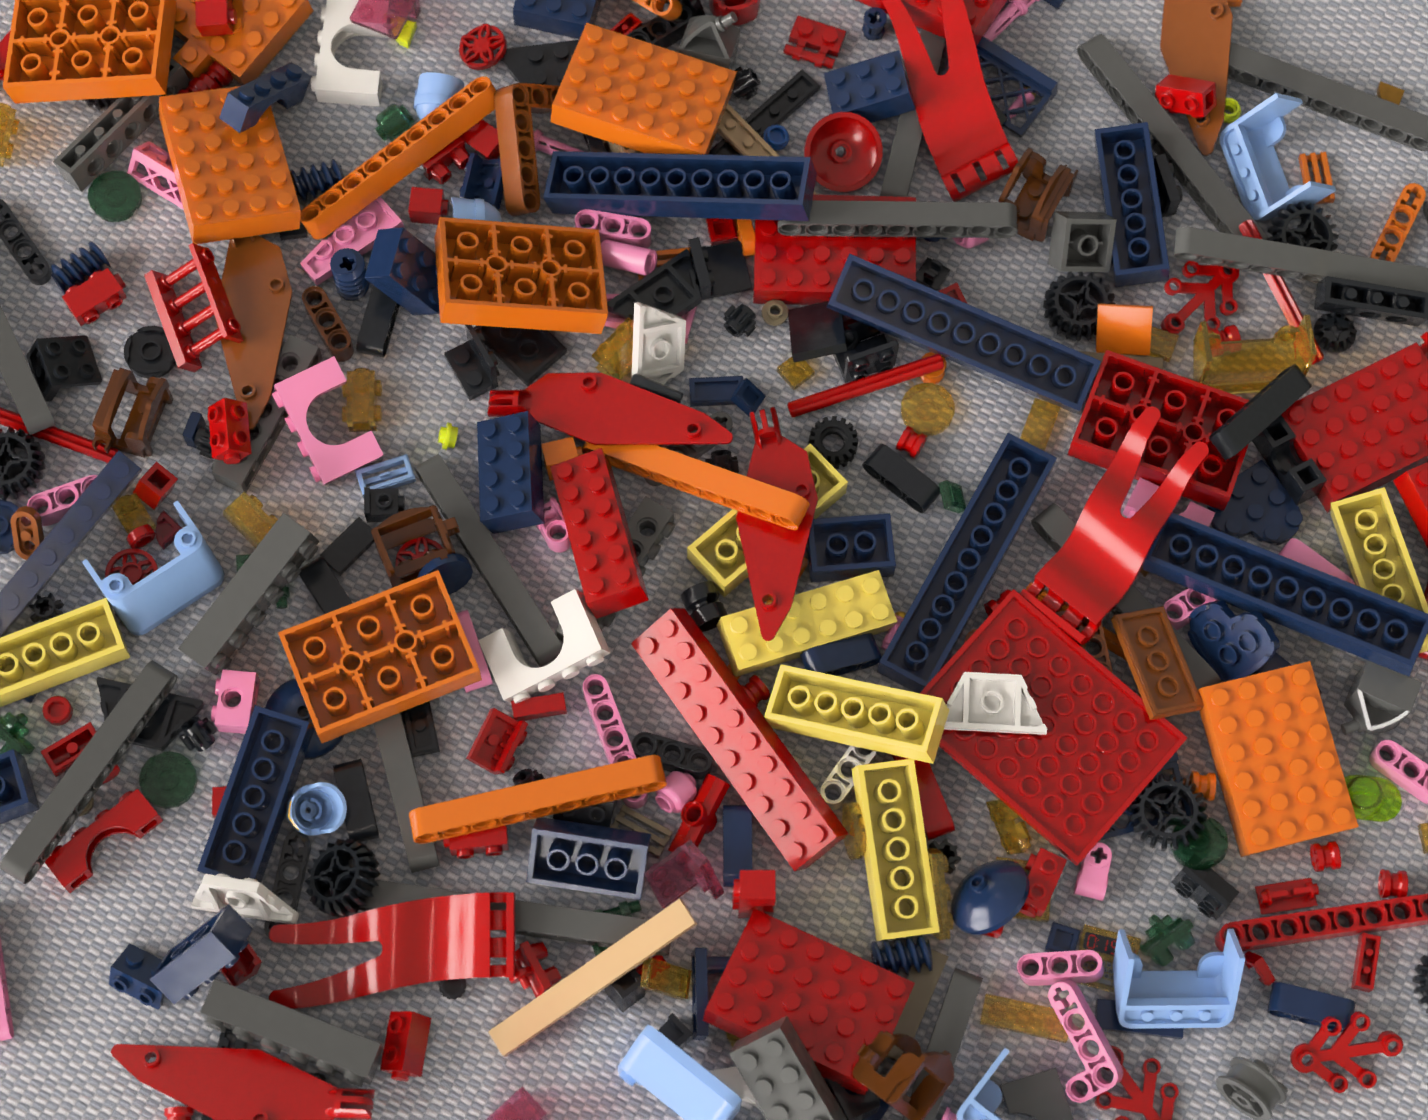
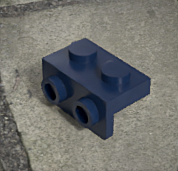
M470 153L465 167L463 185L460 188V198L484 199L485 202L490 203L499 211L504 192L500 159H482L477 153Z
M129 943L111 966L109 985L121 993H126L138 999L142 1004L159 1010L163 1005L164 994L149 979L162 959Z

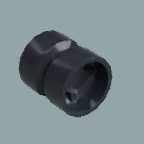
M712 581L696 584L681 594L686 610L692 612L690 616L702 632L716 628L720 618L728 615L723 603L718 602L720 595Z

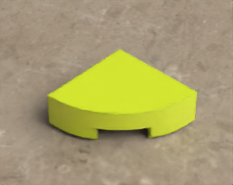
M391 16L390 25L394 39L400 45L409 49L417 28L416 22Z

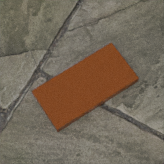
M1164 606L1117 614L1111 618L1150 720L1198 711L1204 707Z

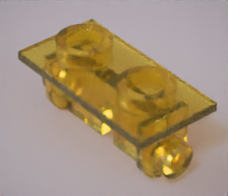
M1001 800L986 802L990 818L996 826L1001 844L1006 850L1007 855L1025 853L1026 849L1032 847L1030 843L1032 838L1024 821L1017 824L1014 822L1015 819L1020 817Z

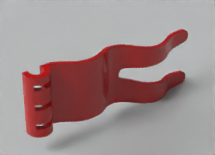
M882 0L898 39L923 135L953 202H958L1011 174L1018 163V159L1006 138L991 101L964 0H941L949 69L944 75L936 74L921 36L902 1ZM1002 154L1009 166L1004 170L997 159ZM979 166L982 167L987 177L983 181L980 180L975 170ZM958 177L965 188L960 193L953 181Z
M1153 406L1147 407L1131 426L1112 463L1092 491L1074 530L1065 544L1034 576L1033 584L1027 590L1023 589L1019 593L1081 645L1087 643L1094 636L1101 625L1102 619L1120 602L1130 589L1157 535L1174 511L1194 473L1209 455L1207 444L1196 442L1182 455L1157 491L1131 518L1123 517L1120 512L1134 481L1149 438L1161 419L1159 409ZM1045 587L1049 588L1047 595L1039 601L1037 598ZM1067 602L1069 607L1060 617L1057 613ZM1085 618L1089 619V623L1087 624L1085 629L1082 632H1079L1077 629L1083 623Z
M483 892L432 897L388 905L332 920L274 925L269 931V938L275 943L314 945L379 941L382 945V952L378 957L335 975L294 987L274 990L270 993L268 1000L291 1009L337 1003L386 990L427 982L465 978H514L515 892ZM490 903H506V910H490ZM490 930H506V937H490ZM490 958H506V965H490Z

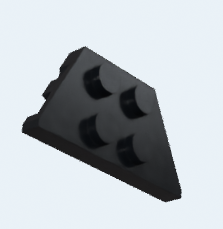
M579 40L507 48L505 55L500 61L504 62L511 76L519 83L560 86Z
M687 249L608 301V311L634 321L635 302H640L680 317L698 306L702 301V296L696 282L695 271L692 268L690 252Z
M97 677L96 681L99 687L104 721L132 684ZM169 693L132 744L164 751L182 731L183 724L195 717L203 709L204 702Z

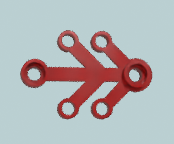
M1187 261L1182 267V274L1186 278H1193L1196 275L1213 278L1208 283L1181 282L1178 278H1170L1165 283L1164 290L1170 296L1177 295L1178 293L1196 295L1177 314L1170 313L1162 320L1161 329L1163 333L1171 337L1177 336L1185 327L1184 321L1203 302V330L1206 333L1209 330H1218L1221 323L1219 318L1216 317L1215 290L1221 285L1223 302L1220 304L1219 309L1223 315L1231 316L1238 309V304L1233 299L1232 283L1238 279L1240 270L1226 267L1231 272L1229 275L1224 272L1223 266L1199 265L1197 262ZM1187 266H1192L1194 273H1190L1187 270ZM1170 283H1174L1177 286V290H1172ZM1225 303L1232 306V311L1226 309ZM1171 319L1178 322V327L1171 324ZM1208 321H1212L1215 324V328H1210Z
M1358 1011L1352 1014L1350 1023L1330 1048L1321 1049L1329 1036L1338 1035L1342 1029L1341 1022L1333 1016H1327L1323 1019L1321 1028L1309 1043L1299 1044L1292 1050L1290 1061L1292 1066L1301 1073L1315 1072L1327 1081L1329 1087L1336 1093H1342L1348 1088V1080L1340 1073H1333L1321 1062L1335 1061L1355 1076L1361 1086L1372 1088L1377 1082L1376 1075L1370 1069L1362 1068L1350 1058L1383 1053L1386 1056L1393 1057L1402 1051L1403 1041L1395 1032L1384 1031L1378 1036L1376 1041L1349 1045L1359 1031H1366L1370 1027V1018L1363 1012ZM1364 1017V1023L1357 1026V1019ZM1330 1022L1336 1023L1333 1030L1327 1029ZM1392 1041H1396V1046L1392 1050H1389V1043ZM1305 1055H1310V1060L1307 1063H1302V1058ZM1366 1074H1370V1080L1366 1083L1363 1082V1077ZM1337 1079H1342V1084L1339 1087H1334V1082Z
M1111 1046L1123 1069V1077L1120 1083L1131 1099L1113 1096L1110 1092L1105 1091L1095 1097V1105L1100 1110L1115 1108L1143 1114L1146 1120H1172L1174 1102L1179 1094L1178 1087L1174 1083H1166L1160 1088L1159 1094L1163 1099L1160 1116L1153 1108L1157 1074L1161 1070L1160 1062L1155 1058H1149L1142 1064V1071L1145 1075L1141 1091L1122 1065L1124 1061L1123 1052L1118 1047ZM1147 1063H1154L1156 1072H1149L1146 1067ZM1102 1067V1068H1104V1069L1107 1070V1071H1112V1070H1111L1110 1068H1108V1067ZM1166 1087L1173 1089V1097L1165 1095L1164 1089ZM1100 1096H1107L1109 1098V1105H1102L1099 1101ZM1119 1116V1117H1117L1115 1120H1130V1119H1129L1128 1117H1126V1116Z

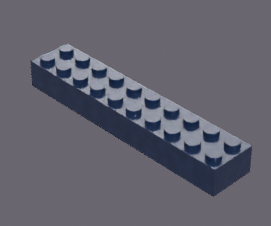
M553 151L543 198L552 214H577L581 210L591 209L627 216L809 221L817 173L811 157Z
M852 254L848 255L826 308L929 352L941 354L942 357L1072 413L1080 412L1101 363L1098 359Z
M1007 433L882 656L877 669L879 674L915 693H920L944 667L1052 472L1057 457Z
M1175 513L1171 514L1157 535L1143 563V570L1217 600L1224 601L1247 612L1258 611L1263 615L1264 619L1408 677L1428 634V614Z

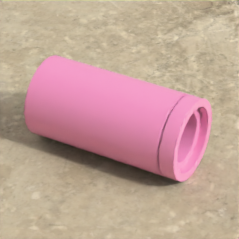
M608 239L601 243L603 266L645 276L656 268L657 253L655 250Z

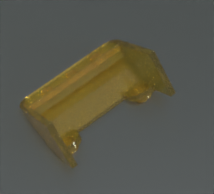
M1304 315L1299 327L1287 325L1279 328V331L1270 339L1221 342L1219 334L1207 329L1206 321H1201L1193 340V380L1231 394L1260 392L1275 377L1293 364H1297L1306 377L1317 355L1310 315Z

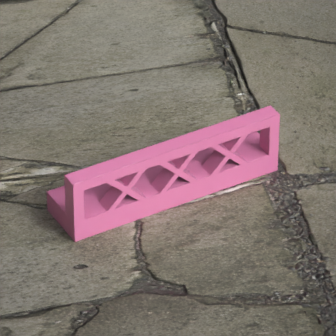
M150 141L134 148L126 175L184 209L169 153ZM139 162L145 165L148 176L137 172ZM162 175L165 177L170 188L162 187L157 176Z

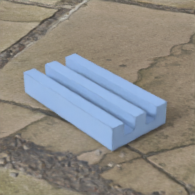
M407 454L355 470L363 498L364 487L370 486V489H388L416 482ZM405 464V467L384 472L380 475L363 480L364 476Z

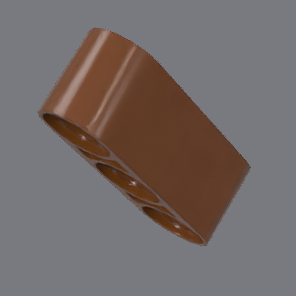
M319 286L308 287L302 294V300L309 319L331 357L335 356L338 362L348 361L354 354L349 332L326 292ZM313 300H321L318 305L310 304ZM327 321L334 322L329 327L322 326ZM338 343H346V346L343 348H335V345Z

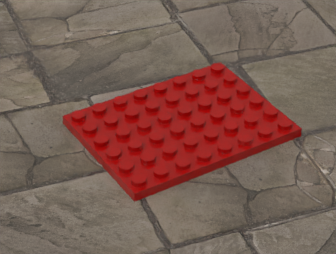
M1014 589L920 692V694L943 698L947 704L964 672L1022 675L1028 687L1027 691L1037 706L1036 710L1043 724L1047 727L1046 735L944 729L939 747L1076 866L1085 858L1188 738L1164 717L1150 720L1143 700L1139 695Z

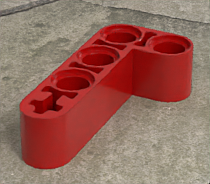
M892 755L894 761L909 759ZM914 760L925 836L929 841L955 831V826L930 764Z

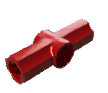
M711 774L706 775L694 800L688 802L682 808L681 819L683 822L668 851L691 862L704 835L710 833L716 827V812L730 784Z

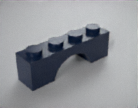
M290 62L228 92L219 118L241 133L255 126L265 110L275 101L286 109L301 103L312 76L303 71L300 66Z

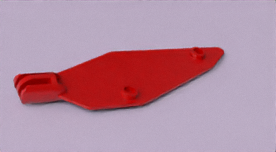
M601 372L547 373L524 390H490L487 412L489 417H503L528 411L538 423L593 445L729 444L733 440L732 433L707 414Z
M775 407L770 408L774 427H769L765 409L759 410L763 429L759 431L754 412L749 413L755 444L746 477L798 494L810 503V506L797 530L787 529L754 516L737 512L736 520L760 632L765 641H771L775 638L792 607L818 502L807 451L782 436ZM767 601H773L771 604H765Z
M116 1044L111 1049L112 1056L139 1082L214 1120H333L335 1118L371 1120L372 1118L371 1110L373 1109L374 1102L371 1099L374 1098V1089L337 1088L260 1049ZM157 1057L154 1062L148 1063L150 1058Z

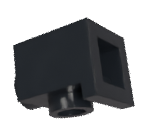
M364 487V514L367 523L383 522L390 516L405 510V497L400 496L398 488L370 489V487ZM389 501L386 505H381V504L379 503V502Z

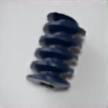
M335 159L331 160L330 168H328L325 162H321L319 171L314 164L310 165V173H307L304 167H300L299 176H297L293 169L290 170L296 195H300L303 201H307L308 192L315 199L318 196V190L324 193L328 190V187L334 186L344 178L341 165H338Z
M92 241L88 243L89 251L83 247L79 248L80 257L70 253L71 263L62 258L60 260L62 268L55 264L51 265L53 273L51 276L64 295L67 291L66 288L76 285L77 281L81 284L86 282V275L90 277L95 270L103 271L104 264L112 269L101 249Z
M350 248L340 249L335 252L331 258L330 266L338 294L341 298L349 301L361 299L368 292L370 282L364 278L366 266L363 256L358 251Z
M922 935L917 936L916 944H914L911 937H906L904 946L899 938H896L892 948L887 940L883 941L881 949L876 941L871 942L872 963L886 970L891 968L892 972L897 975L899 967L904 969L906 975L909 974L911 965H914L918 973H921L923 964H926L929 971H933L929 939L926 943Z

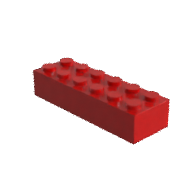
M599 448L550 466L586 604L595 618L598 619L649 601L612 466L603 449Z

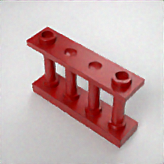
M191 243L188 246L193 259L169 275L151 270L144 277L177 367L196 372L202 368L199 359L201 352L223 338L237 343H241L244 340L240 332L241 326L233 314L216 269L213 253L207 247ZM197 269L202 281L179 297H176L173 289L174 284ZM206 292L210 305L185 321L182 307ZM215 315L219 328L194 344L190 335L191 330Z

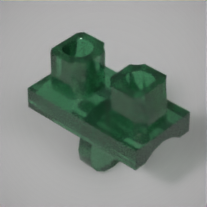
M8 712L4 717L0 714V738L5 742V745L0 750V754L12 749L21 755L31 754L35 749L25 738L30 730L25 727L28 717L24 713L14 716L11 712Z
M1154 914L1148 919L1151 927L1145 931L1150 939L1138 948L1143 955L1150 956L1157 965L1164 967L1174 959V956L1168 949V946L1173 942L1182 951L1195 944L1190 931L1194 926L1189 919L1184 921L1178 917L1173 921L1168 914L1162 919Z

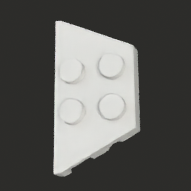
M640 302L634 303L632 376L637 373L664 385L668 379L674 378L684 371L685 319Z
M964 672L946 704L949 709L944 727L946 730L1046 735L1047 727L1043 724L1036 710L1037 706L1027 691L1028 687L1022 675Z
M221 873L217 875H204L191 904L192 909L216 913L230 904L241 917L284 924H296L299 918L298 912L257 880L252 878L236 879Z

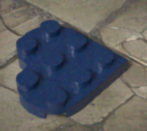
M1260 460L1238 475L1224 511L1207 505V509L1215 512L1211 521V526L1215 530L1231 536H1238V538L1251 534L1260 542L1277 543L1276 545L1288 542L1297 533L1303 520L1298 505L1295 504L1287 490L1263 460Z
M1224 601L1208 602L1195 608L1189 616L1191 618L1190 630L1188 631L1189 639L1197 653L1218 674L1221 683L1249 676L1266 665L1280 647V641L1276 637L1272 626L1258 611L1235 615Z

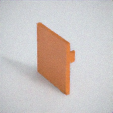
M1098 304L1096 352L1105 353L1106 350L1117 354L1150 356L1153 306Z

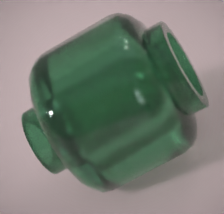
M393 103L376 116L378 126L375 130L384 141L389 139L392 142L411 128L415 120L403 104L398 106Z

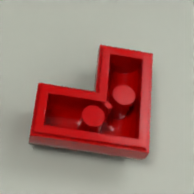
M91 722L40 751L55 777L66 772L97 732ZM118 765L114 767L103 784L111 781L119 774L120 768Z

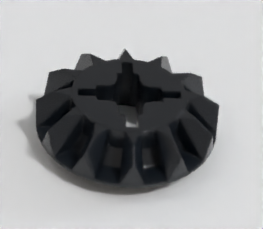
M1333 312L1323 314L1314 324L1313 336L1318 345L1326 351L1333 353L1343 352L1349 349L1355 342L1357 330L1354 327V320L1350 321L1345 314ZM1333 324H1335L1337 330H1342V332L1339 333L1337 340L1336 336H1334V332H1329V330L1332 329Z

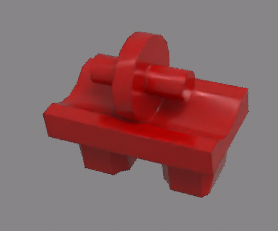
M459 136L422 164L425 170L424 176L429 181L433 178L443 185L452 177L451 171L447 168L454 163L460 170L466 167L469 154L465 150L464 140Z
M525 941L515 951V959L517 960L515 961V977L509 978L511 984L520 982L524 990L531 987L537 998L560 981L561 975L555 966L543 970L539 963L548 957V951L543 942L530 945L528 941Z

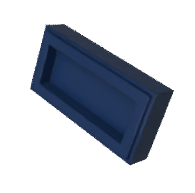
M743 376L689 378L690 407L735 405L730 398L743 380Z

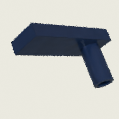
M695 948L691 953L693 1040H705L709 1036V1024L703 1021L705 1009L708 1005V974H723L731 957L707 956V948Z

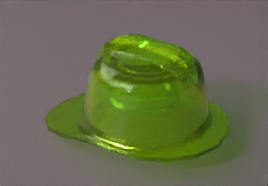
M1349 775L1345 777L1356 819L1383 822L1394 818L1399 813L1402 805L1401 794L1392 782L1381 777Z

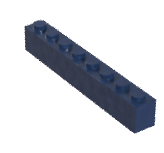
M120 451L114 455L0 591V638L8 632L141 473L142 469Z

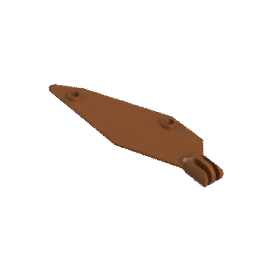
M1164 0L1160 49L1169 73L1216 83L1217 106L1205 117L1194 118L1186 114L1201 154L1209 156L1214 150L1224 122L1233 15L1227 0ZM1206 118L1204 122L1199 123L1201 119Z
M259 235L229 239L230 242L221 280L233 314L241 326L240 332L244 340L241 343H237L223 338L221 339V344L235 398L238 401L247 402L249 430L256 427L272 394L293 294L281 248Z

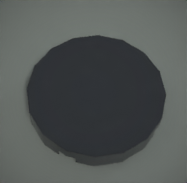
M142 327L133 336L132 334L129 336L124 346V359L130 370L139 377L147 379L149 377L160 378L169 373L176 365L162 327Z

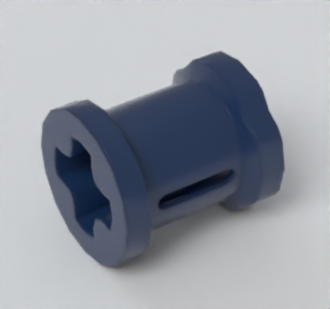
M870 8L864 14L862 32L868 40H879L885 34L884 26L887 21V15L881 8Z

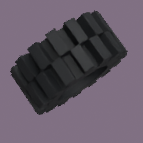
M832 416V420H828V417H825L822 423L817 421L815 428L812 427L808 443H811L835 469H839V465L842 464L845 467L848 461L851 462L854 459L858 446V433L856 429L853 430L851 422L848 425L846 424V419L841 418V421H837V416ZM835 434L842 438L844 445L838 451H829L823 446V439L827 435Z

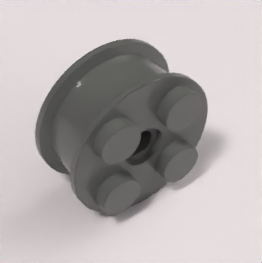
M1233 1057L1230 1061L1231 1069L1225 1076L1222 1075L1216 1079V1086L1219 1092L1233 1107L1251 1119L1271 1120L1273 1117L1272 1110L1277 1104L1285 1102L1288 1089L1269 1073V1067L1262 1061L1256 1059L1253 1062L1243 1057Z

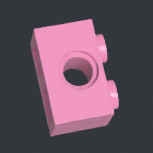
M222 670L221 678H217L215 694L218 695L217 705L212 707L211 722H214L219 732L245 734L255 705L257 706L260 679L256 672ZM231 698H241L239 705L235 707L228 706Z

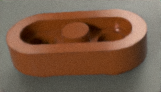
M23 506L18 508L12 515L11 528L14 549L21 558L27 560L44 540L40 514L32 507Z

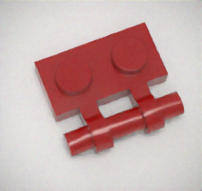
M798 15L789 36V42L797 45L795 47L786 44L783 54L792 56L793 60L799 62L802 59L814 63L815 67L821 69L823 67L833 69L836 59L827 57V55L838 57L846 37V30ZM807 47V48H810V49H813V50H816V51H819V52H818V54H817V53H814V52L805 50V48Z

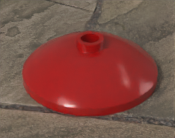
M851 112L832 113L820 119L810 130L804 146V157H811L817 173L816 182L829 190L837 192L854 191L869 183L878 172L883 156L882 142L876 128L866 118ZM841 146L844 149V154L839 157L836 155V149Z

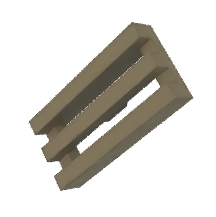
M622 805L614 823L610 826V828L620 829L618 827L622 824L633 831L651 834V840L659 844V847L657 849L650 845L649 853L657 858H660L673 835V831L625 805ZM627 815L630 818L653 829L654 831L664 835V838L662 839L659 836L636 825L635 823L625 819L624 816Z

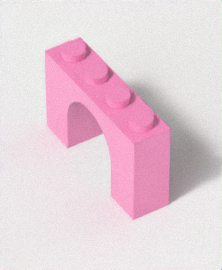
M335 356L275 384L274 389L276 392L272 393L278 408L284 407L288 415L284 420L290 432L296 431L301 440L296 444L303 458L309 456L313 466L309 467V470L315 482L321 481L323 486L384 456L372 430L344 444L328 445L317 440L308 428L306 414L311 403L321 395L347 382Z

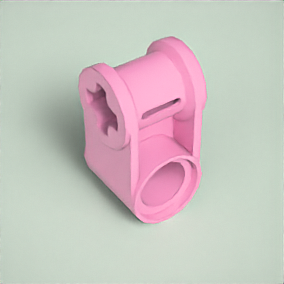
M551 497L549 502L544 504L545 523L536 525V527L541 532L548 547L554 552L561 553L568 550L571 544L562 510L555 497ZM556 533L565 534V536L559 540L552 538V536Z
M1097 842L1082 860L1075 883L1074 894L1103 901L1108 885V873L1112 859V852L1106 844ZM1096 851L1099 852V857L1102 858L1099 863H1095V857L1091 856Z

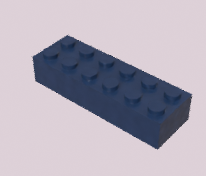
M1148 122L1095 129V149L1104 212L1117 220L1111 258L1115 288L1168 281L1170 267Z
M255 705L197 871L211 875L221 873L231 878L242 880L244 878H252L260 883L262 882L287 810L288 801L293 793L315 727L310 722Z

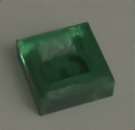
M948 480L938 483L944 509L955 513L963 512L966 504L961 485Z

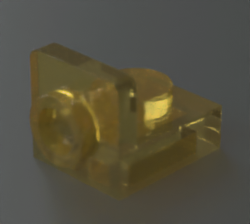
M136 493L122 496L112 506L127 534L146 524H149L153 530L156 529L155 523Z

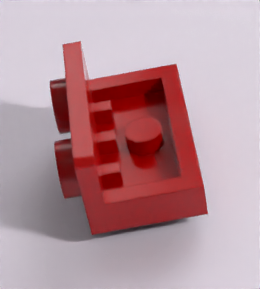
M495 708L490 709L466 759L494 775L504 774L505 771L510 770L515 761L513 755L517 746H521L526 739L527 731L525 730L528 723L517 721Z

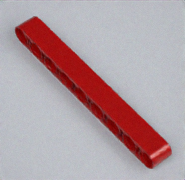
M1428 893L1229 922L1216 933L1215 944L1223 952L1225 945L1224 932H1227L1228 929H1234L1242 951H1250L1362 933L1427 925L1428 914L1424 912L1422 904H1428ZM1394 907H1399L1404 911L1405 919H1400L1395 915ZM1366 911H1371L1376 915L1377 923H1371L1367 920ZM1338 915L1345 916L1348 919L1349 927H1343L1339 924ZM1310 919L1320 923V932L1314 931L1310 927ZM1282 923L1292 927V936L1285 935L1282 932ZM1254 927L1260 928L1264 932V940L1254 937L1252 933Z

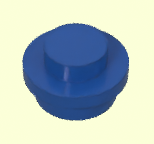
M771 125L765 130L763 139L774 151H780L787 146L789 133L781 125Z

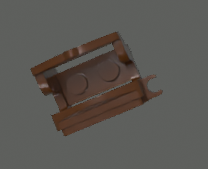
M1028 147L1015 165L999 198V202L1012 203L1017 207L1018 235L1031 241L1043 242L1047 235L1050 218L1062 197H1069L1078 170L1073 174L1071 173L1072 169L1068 168L1067 165L1060 164L1053 176L1047 175L1045 173L1047 164L1045 158ZM1022 174L1027 181L1015 202L1007 198Z
M124 368L114 369L92 424L95 430V437L92 442L94 450H97L99 444L105 443L104 450L107 454L112 447L118 449V451L143 458L145 456H152L153 450L150 443L165 404H172L174 400L169 390L170 385L167 379L149 377L145 386L137 382L133 371ZM126 391L137 396L122 435L118 439L111 425Z
M431 505L429 507L411 508L398 512L384 520L377 527L372 528L371 533L376 544L375 546L392 588L418 578L421 569L431 560L438 557L442 560L448 558V554H456L450 540V536L460 533L455 517L443 521L438 508L435 505ZM437 531L443 549H432L420 558L414 560L406 559L393 568L386 550Z
M880 1031L871 1044L868 1046L862 1045L857 1052L860 1056L859 1062L853 1069V1077L909 1120H924L936 1101L945 1093L954 1080V1067L950 1060L951 1053L945 1050L942 1053L931 1051L922 1054L920 1044L913 1037L906 1034H891L888 1031ZM895 1045L903 1053L887 1076L883 1077L877 1073V1069ZM921 1070L927 1071L929 1074L922 1080L912 1096H907L905 1094Z

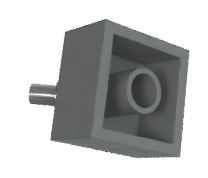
M731 12L724 17L722 15L718 17L713 15L691 17L678 53L732 70L737 56L741 30L732 25L738 20L736 14Z
M1054 211L1053 226H1048L1046 235L1051 237L1048 264L1062 272H1110L1117 220L1104 212Z
M1368 660L1355 675L1345 700L1344 706L1352 715L1353 720L1341 724L1342 732L1344 735L1355 731L1378 734L1395 729L1411 713L1422 682Z

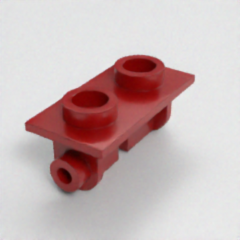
M1311 878L1255 886L1261 915L1318 906L1316 895H1319V888L1317 883H1312Z

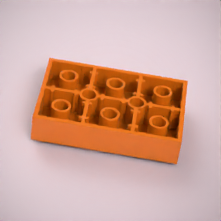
M15 0L3 88L15 104L166 95L177 3L175 0Z
M175 0L177 8L173 34L185 43L189 39L209 53L213 62L217 61L230 72L234 80L244 85L258 78L314 10L308 0H233V8H235L237 13V24H233L234 34L202 37L196 28L195 2L206 0Z
M586 22L552 103L550 123L642 153L708 155L731 97L737 71Z
M240 86L159 97V118L192 242L195 244L300 229L301 209L271 105L265 110L255 126L241 133L219 118L228 92Z
M448 217L439 218L434 239L440 323L602 334L608 316L599 229Z
M439 570L278 632L321 743L482 680L480 669Z
M1310 661L1202 687L1198 690L1204 705L1199 712L1241 857L1359 827Z

